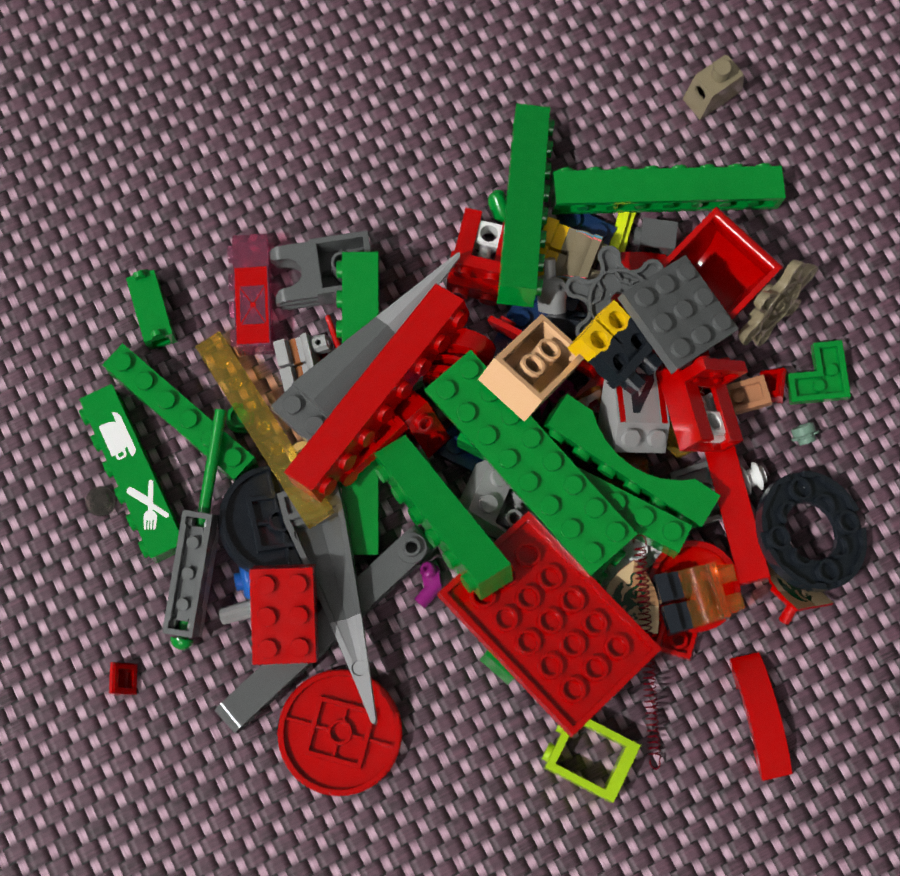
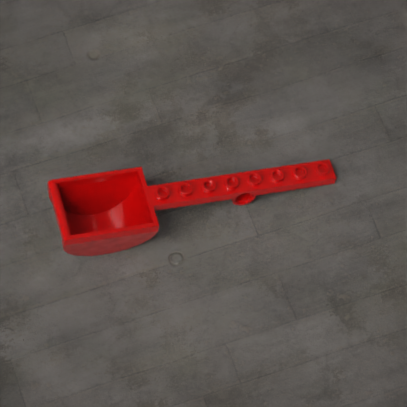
M715 207L662 262L665 268L686 255L732 320L783 269V266L718 207ZM597 373L595 379L591 378L573 398L580 396L583 392L597 385L603 389L604 379ZM595 399L589 403L588 408L593 412L599 413L600 406ZM565 443L562 445L557 444L563 452L569 447Z

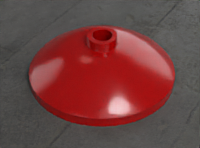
M689 540L684 542L679 554L675 558L662 552L654 561L649 572L651 582L654 575L678 572L685 598L673 603L677 604L684 601L687 603L694 628L686 632L700 633L712 630L723 624L736 609L741 588L735 565L727 554L718 547L703 541ZM687 584H692L696 588L695 594L691 595L686 592ZM665 604V605L659 606V617H660L662 620H663V618H662V614H661L660 609H661L663 606H666V605H669V604Z

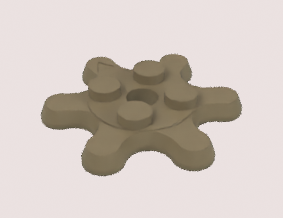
M794 259L788 264L783 275L775 285L768 283L754 300L755 308L748 317L749 321L738 333V338L743 345H747L753 340L755 345L760 347L770 337L776 324L783 317H790L798 309L802 301L798 298L801 290L815 276L818 266L810 263L805 264Z

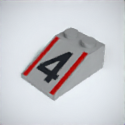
M663 364L650 376L639 366L636 368V371L646 380V383L633 395L629 394L620 385L612 389L607 384L608 381L604 379L598 427L615 452L666 453L670 420L657 372L663 369Z

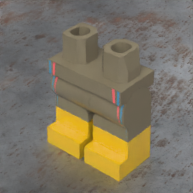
M548 216L547 223L543 230L547 231L545 248H540L539 253L545 254V258H555L556 277L564 280L565 283L573 276H580L587 280L598 277L600 271L595 270L597 263H599L598 253L603 247L609 246L603 243V236L559 224V220ZM544 268L543 272H538V276L544 275Z

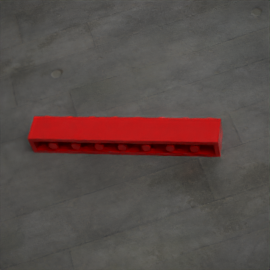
M435 283L284 471L293 485L320 503L335 490L338 480L354 466L357 456L373 442L376 432L392 418L395 408L411 394L413 386L418 379L427 374L438 354L447 349L450 339L457 330L465 326L470 313L464 299Z

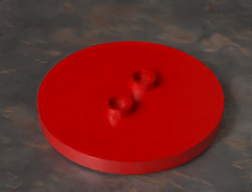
M330 670L316 674L301 683L287 699L278 722L279 750L288 770L307 788L329 796L354 795L376 785L393 767L402 743L401 717L391 695L373 678L371 680L377 714L376 725L370 721L350 670Z

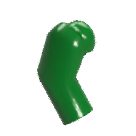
M498 189L489 195L488 205L493 218L504 223L505 198L507 196L504 191Z

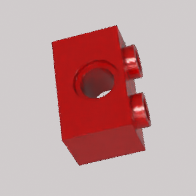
M412 390L411 394L395 408L394 413L408 427L403 434L409 438L418 450L423 449L428 458L450 439V436L428 401Z

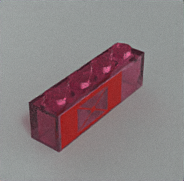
M267 234L232 236V246L227 247L229 264L233 263V273L228 274L229 290L234 291V301H229V314L231 319H235V329H230L231 347L236 348L239 356L274 354L270 242Z

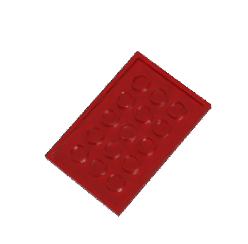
M528 511L494 542L511 564L513 576L511 582L483 600H480L474 591L469 593L460 580L461 574L459 573L438 592L437 596L571 738L662 648Z

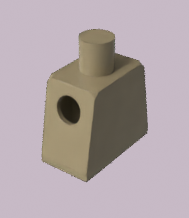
M727 54L723 55L694 76L683 100L698 119L701 120L742 92L744 74Z

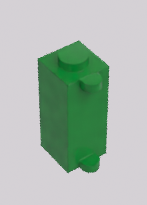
M143 269L134 272L133 276L126 278L144 343L149 350L177 343L161 283L155 270Z

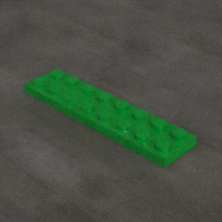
M470 350L424 389L425 393L554 538L592 576L638 534L531 416L524 422L478 380L487 367Z

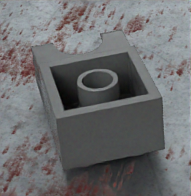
M368 230L309 239L308 242L272 248L269 256L274 266L281 269H295L301 273V277L295 285L278 291L276 306L282 310H293L336 303L337 290H342V279H337L336 263L337 261H342V252H371Z

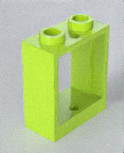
M591 719L584 725L589 730L623 747L604 788H601L556 764L569 738V735L558 725L555 731L560 733L555 745L549 742L542 756V760L546 761L544 769L609 803H614L641 745Z

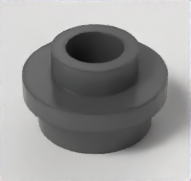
M406 533L399 538L396 552L403 562L409 564L418 563L426 555L427 544L421 535ZM408 543H415L418 548L414 553L406 551L405 548Z

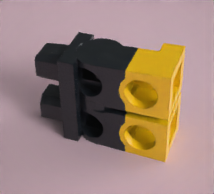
M615 300L604 307L567 347L575 356L580 354L595 368L596 372L608 381L607 384L612 389L620 385L631 395L638 392L646 383V380L636 371V368L639 366L650 376L663 363L660 357L653 351L652 346L633 319Z

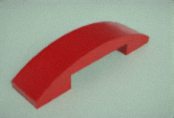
M757 652L729 659L736 689L740 691L755 747L753 752L761 781L791 775L792 766L783 722L772 684L760 653Z

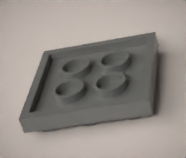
M686 255L618 297L620 303L671 374L739 329Z

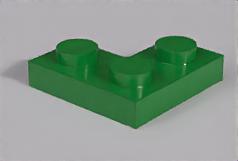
M842 340L812 343L810 347L814 371L788 373L786 375L790 405L848 400L851 397Z

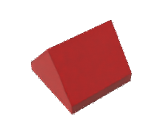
M786 368L760 371V375H764L771 401L783 404Z
M110 662L109 695H137L138 664Z

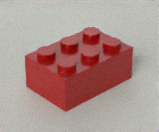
M316 564L253 566L249 569L252 665L316 663L319 658Z

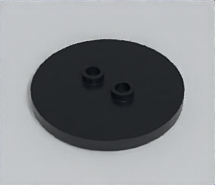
M266 465L244 473L232 483L222 500L218 514V530L221 542L232 560L248 573L249 569L253 566L303 565L284 523L277 493L296 487L284 473L288 467L286 465Z

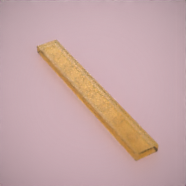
M218 331L196 345L195 348L306 526L310 529L334 514L335 511L326 497L321 503L293 485L285 475L284 471L298 453L222 333Z

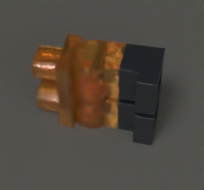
M712 562L706 565L653 576L652 583L655 587L659 606L669 604L660 609L668 637L727 620L732 614L745 608L740 592L725 596L723 584L737 580L733 564L716 566V563ZM689 598H690V600H688V601L680 602V603H677V604L673 603V602H677V601H681V600H685V599H689Z

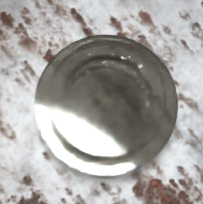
M95 487L86 496V507L95 516H106L114 510L116 496L107 487Z

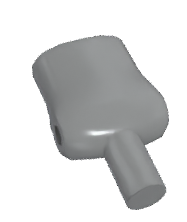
M545 258L544 275L538 276V278H543L542 294L537 296L538 311L553 315L566 313L567 293L565 291V282L556 277L555 258Z

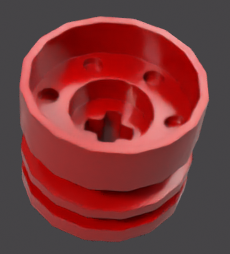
M467 328L457 330L450 339L447 349L439 353L434 359L430 370L423 376L422 381L428 387L470 350L488 367L495 354L496 347L494 343L476 331Z

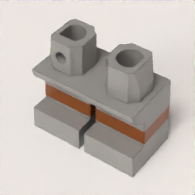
M305 332L300 337L294 339L273 341L278 366L282 368L279 371L284 392L295 380L321 361L320 355L332 351L331 341L327 335L311 336Z

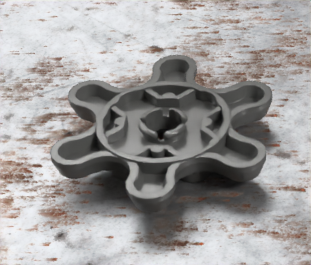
M611 245L603 247L598 253V261L601 267L598 277L587 280L580 276H573L565 283L567 295L571 298L582 300L588 308L587 317L576 327V337L604 307L611 303V297L614 294H622L664 268L662 263L655 259H649L639 269L629 270L623 266L620 252L616 247Z

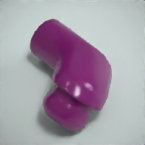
M425 562L421 565L420 574L422 575L424 588L414 598L424 609H426L443 587L441 571L432 562Z

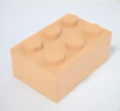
M541 314L492 360L478 380L525 422L573 373L584 358L580 354L575 356L567 349L573 341Z

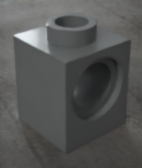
M643 217L641 226L635 227L633 244L638 245L637 252L666 254V257H668L676 246L678 222Z

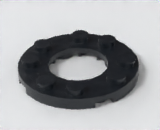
M812 471L787 474L773 482L764 491L759 500L755 519L757 539L770 567L789 584L810 592L829 591L848 583L854 578L866 556V527L862 528L857 515L859 508L850 494L833 479ZM797 504H810L819 508L827 516L833 527V548L829 555L822 560L805 558L797 552V548H793L791 545V536L785 524L788 521V513Z

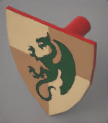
M633 559L615 574L605 590L638 625L650 623V621H639L638 619L650 616L638 615V613L650 610L638 609V607L649 604L637 603V601L649 598L636 597L637 595L648 593L636 591L647 588V586H638L636 584L647 581L636 580L635 578L647 575L635 574V572L644 570L643 568H635L639 564L634 562L635 560ZM648 576L643 578L649 580L645 585L649 586L646 591H649L650 594L646 596L650 597V600L646 602L651 605L646 608L651 609V611L646 614H650L652 617L647 620L652 621L649 624L652 629L649 631L658 634L659 602L655 587ZM640 626L643 630L650 629V627Z
M767 562L771 579L768 580L772 585L770 591L786 605L779 616V620L782 623L789 625L797 611L833 605L834 602L822 592L805 591L789 584Z

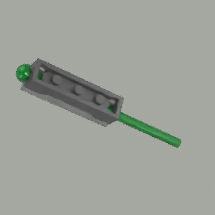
M215 408L198 512L182 511L162 633L177 635L170 636L171 644L178 650L190 648L194 643V639L190 638L202 637L219 538V515L210 513L227 410Z

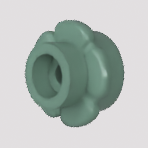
M814 422L796 426L791 429L793 436L791 441H798L799 446L816 441L815 435L820 430H816Z

